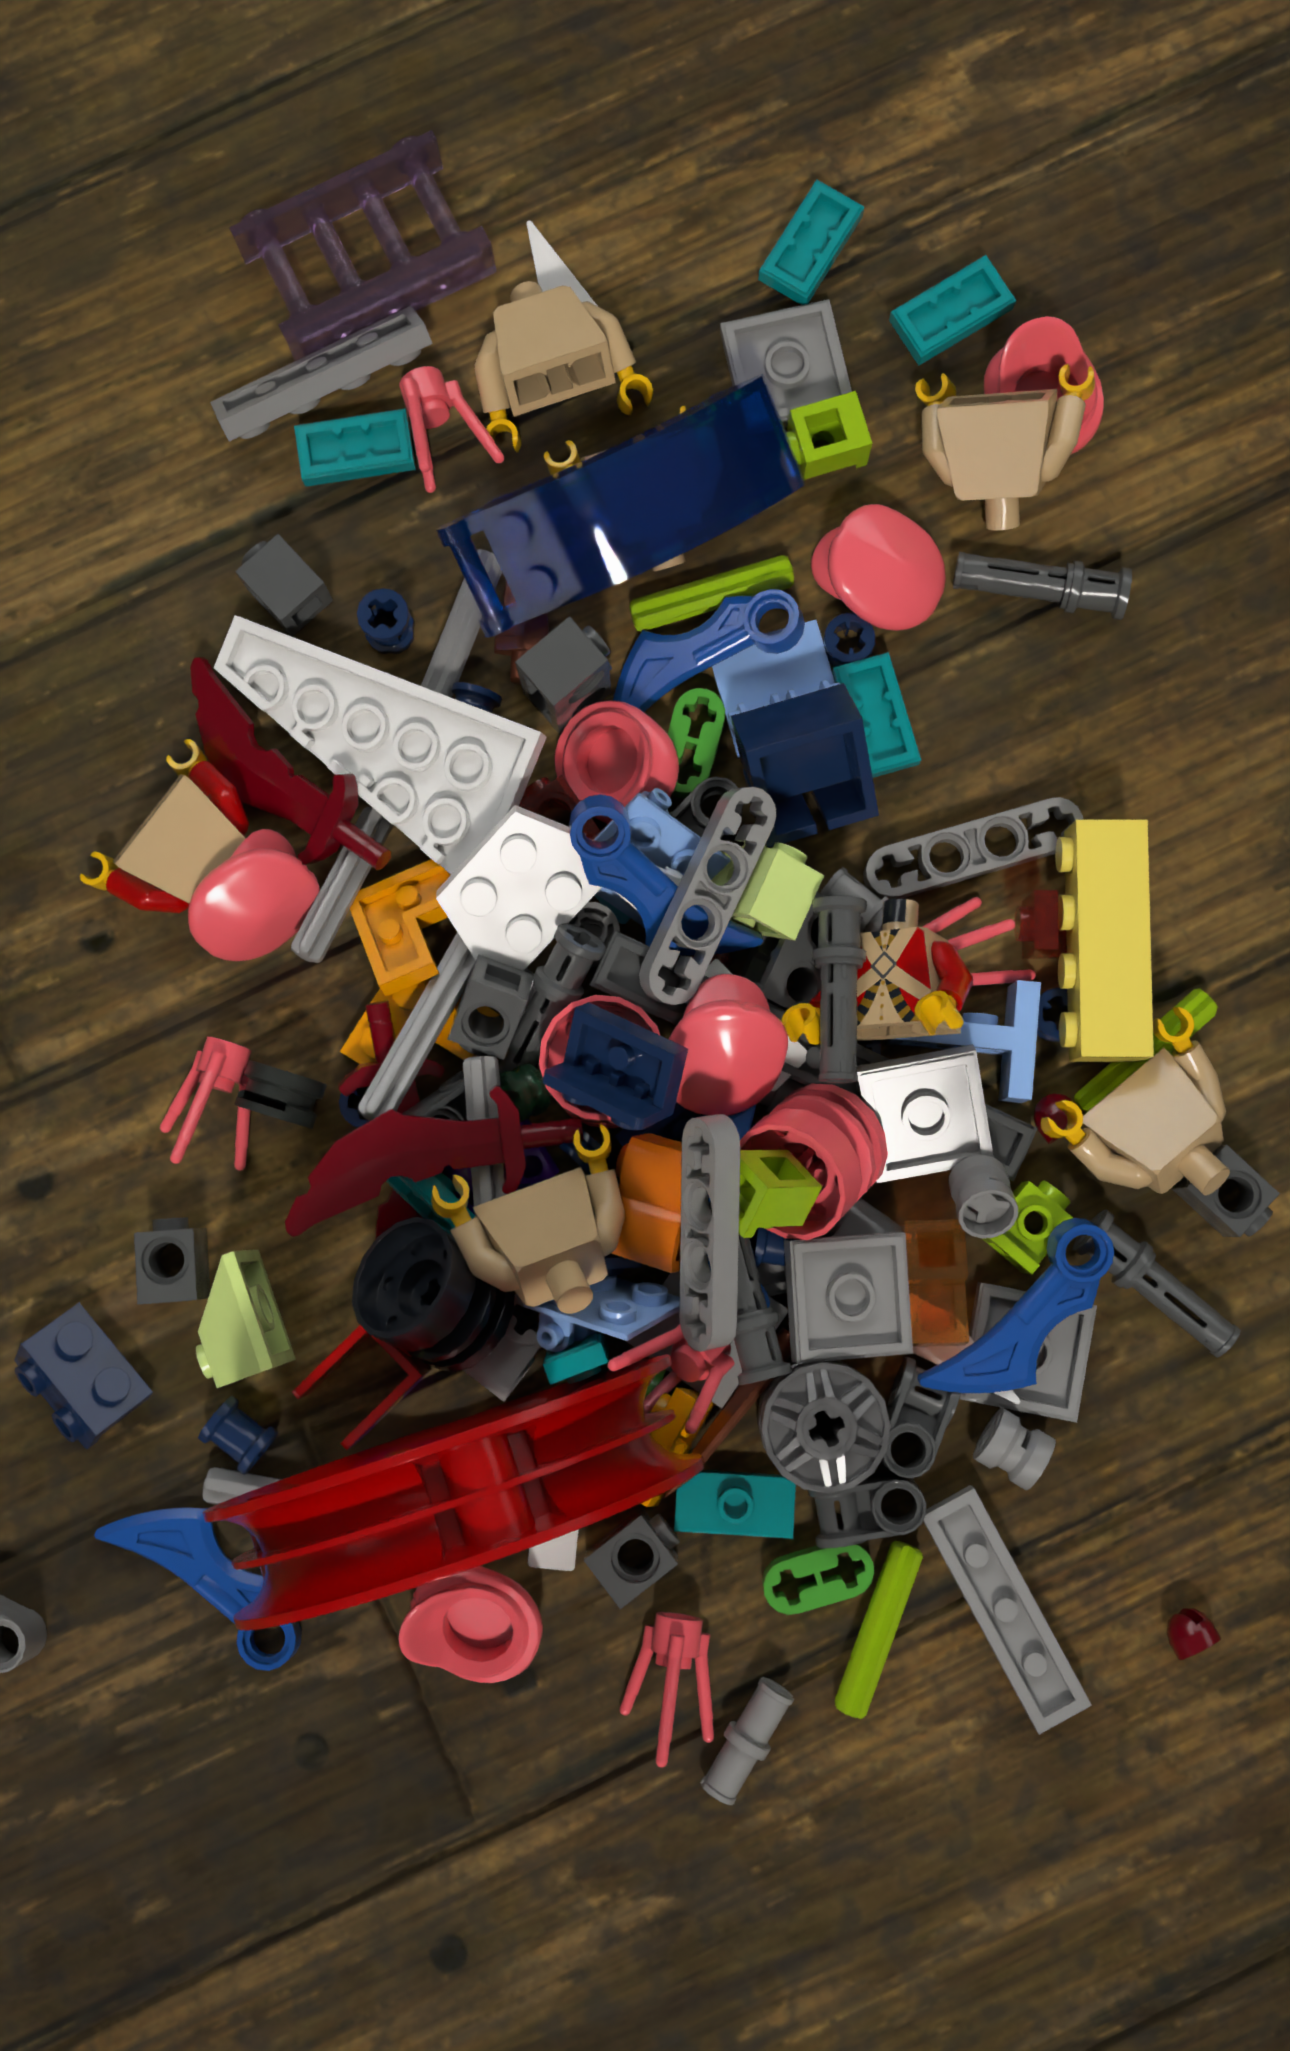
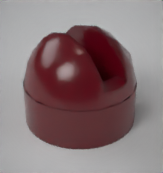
M1053 1093L1042 1097L1036 1105L1034 1123L1036 1128H1038V1132L1048 1144L1053 1143L1059 1138L1049 1137L1041 1129V1119L1049 1117L1060 1129L1064 1130L1068 1119L1066 1114L1058 1109L1055 1103L1063 1100L1075 1103L1066 1095Z
M1183 1608L1167 1622L1166 1633L1168 1641L1178 1660L1196 1655L1221 1640L1213 1622L1204 1612L1195 1608Z

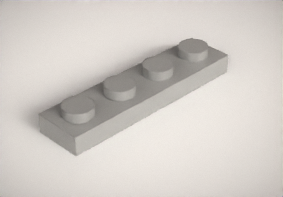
M409 306L210 403L228 441L238 437L242 439L252 438L268 429L271 421L288 413L302 414L313 409L319 404L321 397L337 389L351 390L363 385L370 379L371 373L389 364L400 366L413 361L420 355L421 349L433 343L424 322L413 307Z
M970 1485L926 1509L923 1522L1038 1734L1040 1735L1092 1706L975 1489Z

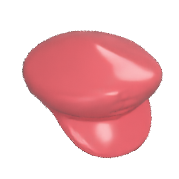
M1055 317L1035 318L1020 325L1007 339L1005 346L990 360L984 375V394L1057 389L1058 400V398L1063 396L1059 384V371L1061 367L1069 364L1070 376L1067 383L1072 386H1079L1086 381L1088 368L1091 366L1094 370L1095 389L1093 394L1084 401L1086 404L1078 443L1071 453L1073 454L1088 444L1101 423L1104 409L1101 381L1093 364L1083 351L1074 329L1069 324Z
M880 504L865 505L852 511L839 527L824 535L817 544L811 559L812 575L817 584L827 593L841 600L859 618L880 629L899 631L920 625L934 613L945 588L944 561L932 537L907 516Z
M615 700L599 701L580 709L564 727L555 750V772L559 785L566 797L575 806L588 796L601 794L615 798L625 807L638 793L644 791L651 792L654 788L663 790L671 797L677 783L679 759L673 741L665 730L650 716L626 702ZM599 815L593 817L606 824L612 821L607 816Z
M270 829L255 831L238 846L229 859L210 871L197 886L188 908L190 932L196 942L214 957L228 961H246L262 957L278 949L299 931L320 891L319 883L314 873L297 859L292 845L284 836Z
M732 974L715 975L701 983L696 993L689 1000L683 1018L669 1037V1040L688 1048L676 1103L696 1114H725L730 1116L746 1111L759 1103L776 1084L786 1059L788 1034L781 1020L770 1012V1007L764 993L751 980Z
M478 1566L417 1587L413 1593L414 1598L410 1603V1611L401 1624L398 1636L401 1652L412 1662L442 1668L462 1679L479 1683H496L513 1678L529 1667L541 1642L543 1623L537 1604L520 1584L501 1573Z

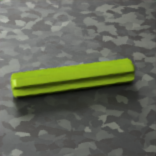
M776 556L632 599L629 604L631 618L637 631H647L717 610L725 597L755 596L759 592L769 589H788L794 584V572L787 556Z
M1199 988L1191 991L1174 1006L1181 1007L1192 1015L1194 1030L1189 1038L1216 1015L1218 1008L1214 1000ZM1172 1008L1160 1020L1164 1024L1166 1032L1174 1036L1179 1032L1181 1022ZM1153 1033L1154 1055L1163 1048L1172 1054L1175 1050L1173 1044L1159 1040ZM1151 1058L1140 1062H1111L1075 1094V1103L1086 1114Z
M894 1541L890 1545L835 1698L836 1709L854 1718L863 1719L867 1715L923 1559L922 1552L918 1548L905 1542Z

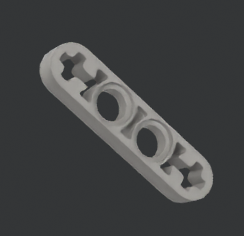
M756 787L734 788L724 793L718 801L641 965L639 973L640 985L644 993L653 1001L670 1005L683 1004L691 999L698 990L775 824V804L771 796L763 789ZM751 801L750 812L756 816V821L754 824L742 825L735 838V841L745 842L744 849L736 843L721 840L722 833L724 835H735L741 824L742 817L735 812L736 805L748 804ZM718 851L727 853L731 857L734 866L732 877L721 886L712 882L707 873L708 860ZM698 905L708 915L709 924L707 931L702 937L692 940L682 930L681 921L683 914L688 908ZM671 941L679 947L695 950L693 958L682 955L679 957L674 969V973L681 977L678 987L667 986L662 991L665 981L658 976L659 970L662 966L672 968L680 954V951L669 949Z
M1061 797L1049 798L887 845L876 850L867 861L863 872L864 884L867 889L881 900L884 897L902 899L1054 855L1057 837L1054 832L1048 831L1035 835L1031 840L1035 849H1029L1027 830L1044 824L1049 818V812H1053L1057 820L1066 819L1069 826L1075 820H1083V815L1078 806L1070 800ZM1020 819H1027V830ZM1001 826L1012 832L1016 841L1015 850L1012 854L999 857L988 851L984 838L987 830L993 827ZM943 842L954 845L961 854L960 867L949 873L940 872L935 869L930 862L929 856L930 850L934 845ZM918 850L919 869L926 880L918 881V870L901 875L898 879V887L891 888L888 880H877L875 874L883 867V860L890 859L893 867H901L911 864L914 857L909 851Z
M714 1114L690 1119L683 1129L679 1316L685 1340L691 1348L699 1352L729 1345L734 1340L737 1329L740 1138L735 1124L725 1114ZM708 1195L711 1201L712 1212L709 1206ZM707 1255H708V1258H709V1261H710L711 1271H710V1268H709V1265H708Z

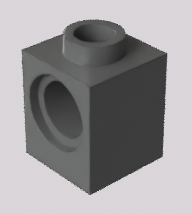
M279 534L274 536L269 542L262 541L253 546L243 557L242 566L235 571L246 589L291 637L298 633L333 601L324 582Z
M478 954L457 1007L447 1040L460 1044L463 1049L474 1055H491L504 1060L528 1002L533 974ZM483 1006L492 1007L499 1011L501 1016L488 1017L481 1014L477 1008Z
M1227 1144L1220 1145L1212 1154L1229 1168L1230 1174L1227 1179L1233 1181L1240 1191V1201L1234 1210L1228 1211L1221 1205L1218 1198L1219 1188L1213 1193L1204 1196L1185 1177L1176 1183L1172 1190L1223 1237H1241L1244 1233L1249 1237L1260 1230L1270 1219L1273 1211L1268 1206L1280 1193Z
M188 1217L152 1220L153 1231L134 1233L137 1305L192 1301L209 1297L210 1278L207 1228L189 1229ZM171 1243L177 1245L184 1254L183 1268L176 1276L167 1274L161 1265L162 1252Z
M641 1507L588 1548L585 1552L584 1562L621 1610L678 1565V1554L673 1547L680 1543V1540L661 1514L657 1513L654 1517L650 1518ZM640 1539L648 1543L653 1551L651 1561L639 1568L626 1565L619 1555V1549L626 1541Z

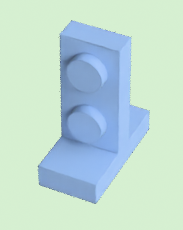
M1017 980L1007 987L1004 1026L998 1025V1016L963 1013L964 1024L961 1027V1034L888 1039L887 1044L942 1050L973 1044L977 1053L1002 1055L998 1101L1023 1103L1032 1100L1041 982Z

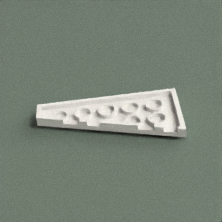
M236 615L233 618L214 665L216 671L257 707L272 717L290 733L289 735L313 753L335 775L353 773L356 777L358 795L450 874L461 865L514 805L519 806L547 738L540 731Z

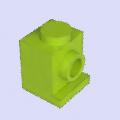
M856 391L790 410L787 425L788 432L781 434V445L787 465L789 467L799 465L803 480L853 465L856 468L867 465L873 443ZM817 440H825L830 445L814 449L813 443Z
M740 1150L739 1234L743 1238H752L757 1228L770 1229L773 1227L803 1226L823 1186L789 1150Z
M1045 1180L1038 1187L1030 1181L1021 1182L1013 1191L1018 1205V1218L1014 1225L1004 1234L994 1238L982 1239L1016 1269L1025 1274H1033L1040 1266L1039 1263L1047 1255L1048 1237L1053 1229L1061 1222L1073 1218L1065 1211L1071 1203L1070 1200ZM1032 1211L1039 1213L1043 1218L1042 1230L1034 1235L1029 1233L1024 1226L1026 1215Z

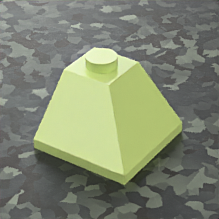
M259 1250L232 1251L221 1256L201 1319L198 1334L202 1344L196 1346V1355L204 1376L207 1379L213 1377L217 1388L296 1360Z

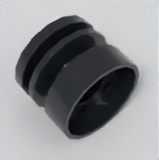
M420 1217L397 1222L376 1238L361 1260L354 1278L352 1305L357 1322L369 1335L395 1348L406 1350L412 1357L423 1360L426 1364L436 1369L449 1372L471 1368L492 1353L506 1334L514 1312L515 1291L504 1292L472 1274L449 1229L434 1220Z

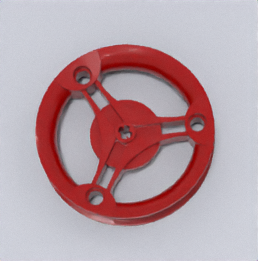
M666 1354L641 1360L614 1372L607 1370L579 1382L565 1383L530 1394L467 1418L425 1429L329 1462L204 1510L202 1513L205 1522L225 1520L241 1525L250 1533L254 1548L232 1560L233 1569L238 1570L260 1566L263 1576L262 1590L255 1600L234 1615L233 1619L238 1630H257L280 1626L347 1609L413 1589L576 1531L654 1498L694 1477L705 1467L703 1456L698 1453L677 1454L667 1451L654 1440L650 1433L673 1421L676 1418L674 1410H661L644 1414L643 1403L647 1387L656 1374L672 1365L670 1355Z

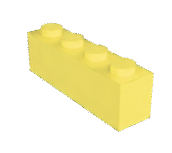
M1075 820L1064 831V837H1058L1055 852L1057 871L1065 872V895H1059L1057 901V925L1059 930H1066L1067 953H1061L1058 961L1059 986L1061 989H1067L1068 1012H1062L1059 1020L1061 1047H1069V1062H1140L1154 1057L1148 820Z

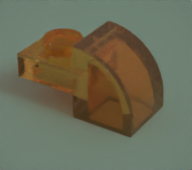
M958 1219L904 1221L902 1230L906 1235L913 1347L965 1346L969 1343L965 1282L968 1279L965 1231L962 1229Z

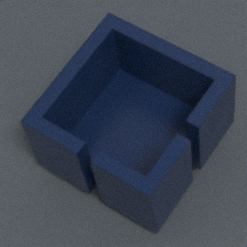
M844 683L731 716L740 760L744 767L743 774L746 787L763 789L771 796L776 807L775 824L766 842L768 848L773 847L775 842L787 843L818 834L815 821L802 793L812 792L829 830L879 816L863 719Z

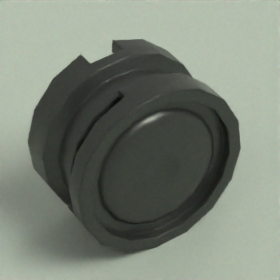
M249 1060L245 1075L249 1080L246 1089L238 1092L234 1105L313 1129L317 1117L313 1112L316 1099L323 1098L327 1084ZM270 1101L286 1105L284 1111L269 1107Z

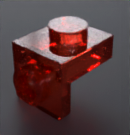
M1034 890L1022 901V906H1017L1015 911L1016 941H1022V959H1059L1061 953H1067L1066 930L1058 929V890Z

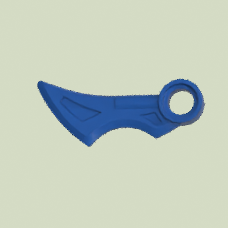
M769 589L759 592L755 596L725 597L710 619L686 633L660 635L642 630L624 664L613 700L626 702L645 712L679 684L753 645H756L757 648L766 653L779 654L788 651L799 642L803 635L805 626L803 613L790 594L782 590ZM774 608L787 611L789 620L784 630L774 635H766L760 632V619L767 611Z
M601 794L588 796L578 802L571 812L569 830L572 846L580 855L589 885L615 891L636 907L645 927V945L650 947L678 886L630 841L629 816L623 804L611 796ZM599 815L611 818L618 826L613 837L601 842L592 841L583 833V826L587 820ZM698 905L691 906L683 914L681 924L685 935L695 940L702 937L707 931L709 924L708 915ZM730 920L714 954L735 952L759 946L763 943L762 934ZM671 941L669 949L680 951L679 955L691 956L695 954V950L679 947Z
M1072 1218L1057 1225L1048 1237L1046 1248L1051 1265L987 1333L955 1356L920 1373L917 1376L920 1385L948 1392L994 1393L1037 1384V1358L1046 1336L1066 1317L1093 1307L1100 1278L1107 1273L1113 1263L1114 1248L1108 1234L1087 1219ZM1076 1236H1091L1095 1245L1094 1254L1091 1259L1083 1265H1070L1065 1254L1069 1242Z
M182 1507L153 1510L117 1520L96 1530L94 1534L96 1539L135 1552L171 1571L234 1624V1615L242 1608L251 1604L262 1590L264 1582L262 1575L245 1569H233L232 1560L225 1555L219 1546L214 1533L213 1522H205L202 1512L208 1508ZM299 1621L280 1625L285 1634V1644L282 1650L276 1654H266L259 1650L254 1641L255 1630H238L237 1647L240 1656L248 1665L257 1670L270 1671L281 1667L296 1654L301 1644L302 1630Z

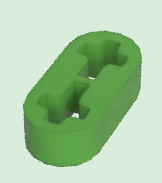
M695 688L686 691L678 699L674 707L667 734L673 741L677 751L679 765L682 763L685 749L694 750L693 769L701 772L699 777L690 776L687 784L676 783L672 796L685 799L698 784L710 778L724 728L725 708L717 694L708 689ZM698 704H704L708 706V716L714 718L715 721L714 723L710 721L704 722L699 739L689 737L691 718L684 715L685 711L694 712Z
M860 1543L838 1548H819L816 1545L772 1560L765 1568L762 1577L764 1596L769 1605L777 1612L786 1615L800 1614L862 1594L872 1583L874 1565L866 1548ZM847 1552L852 1561L862 1560V1567L854 1570L855 1580L850 1583H845L839 1574L825 1578L821 1577L820 1572L838 1566L837 1555ZM791 1569L795 1578L814 1574L815 1581L801 1584L797 1588L799 1597L793 1600H787L783 1591L775 1593L772 1586L781 1583L780 1572Z

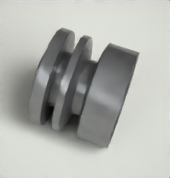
M841 1360L809 1363L790 1362L792 1373L775 1378L760 1396L757 1423L762 1444L768 1457L783 1477L804 1490L829 1494L854 1488L875 1472L887 1452L891 1425L885 1400L868 1378ZM819 1411H825L830 1418L839 1416L840 1421L832 1426L834 1436L829 1440H824L819 1433L809 1434V1430L817 1425L814 1415Z

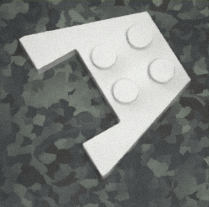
M514 805L436 892V899L475 960L479 954L534 975L527 967L555 938L554 934L560 924H568L602 887L589 885L580 855L572 846L568 826ZM657 866L679 886L683 877L679 871L667 866L665 869ZM618 894V895H619L621 898H623L627 903H629L634 909H636V907H635L632 903H630L625 897H623V896H621L620 894ZM532 981V985H531V990H530L528 1002H527V1004H526V1007H525V1009H524V1012H525V1010H526V1008H527V1006H528V1004H529V1002H530V1000H531V998H532V996H533V994H534V992H535V988H534V986H533V981ZM539 1022L537 1023V1025H536V1027H535V1029H534V1031H533V1033H532V1035H531V1037H530V1039H529L528 1042H530V1040L532 1039V1037H533V1035H534V1033H535V1031H536V1029H537V1027H538V1025H539Z

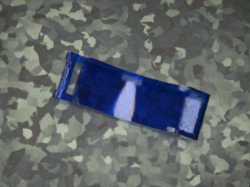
M761 374L713 394L694 407L615 447L537 482L486 503L478 510L447 522L437 528L436 532L443 547L450 546L482 615L478 622L485 637H492L517 624L614 586L713 539L791 495L805 485V480L765 377ZM484 530L516 602L504 607L471 538V535Z

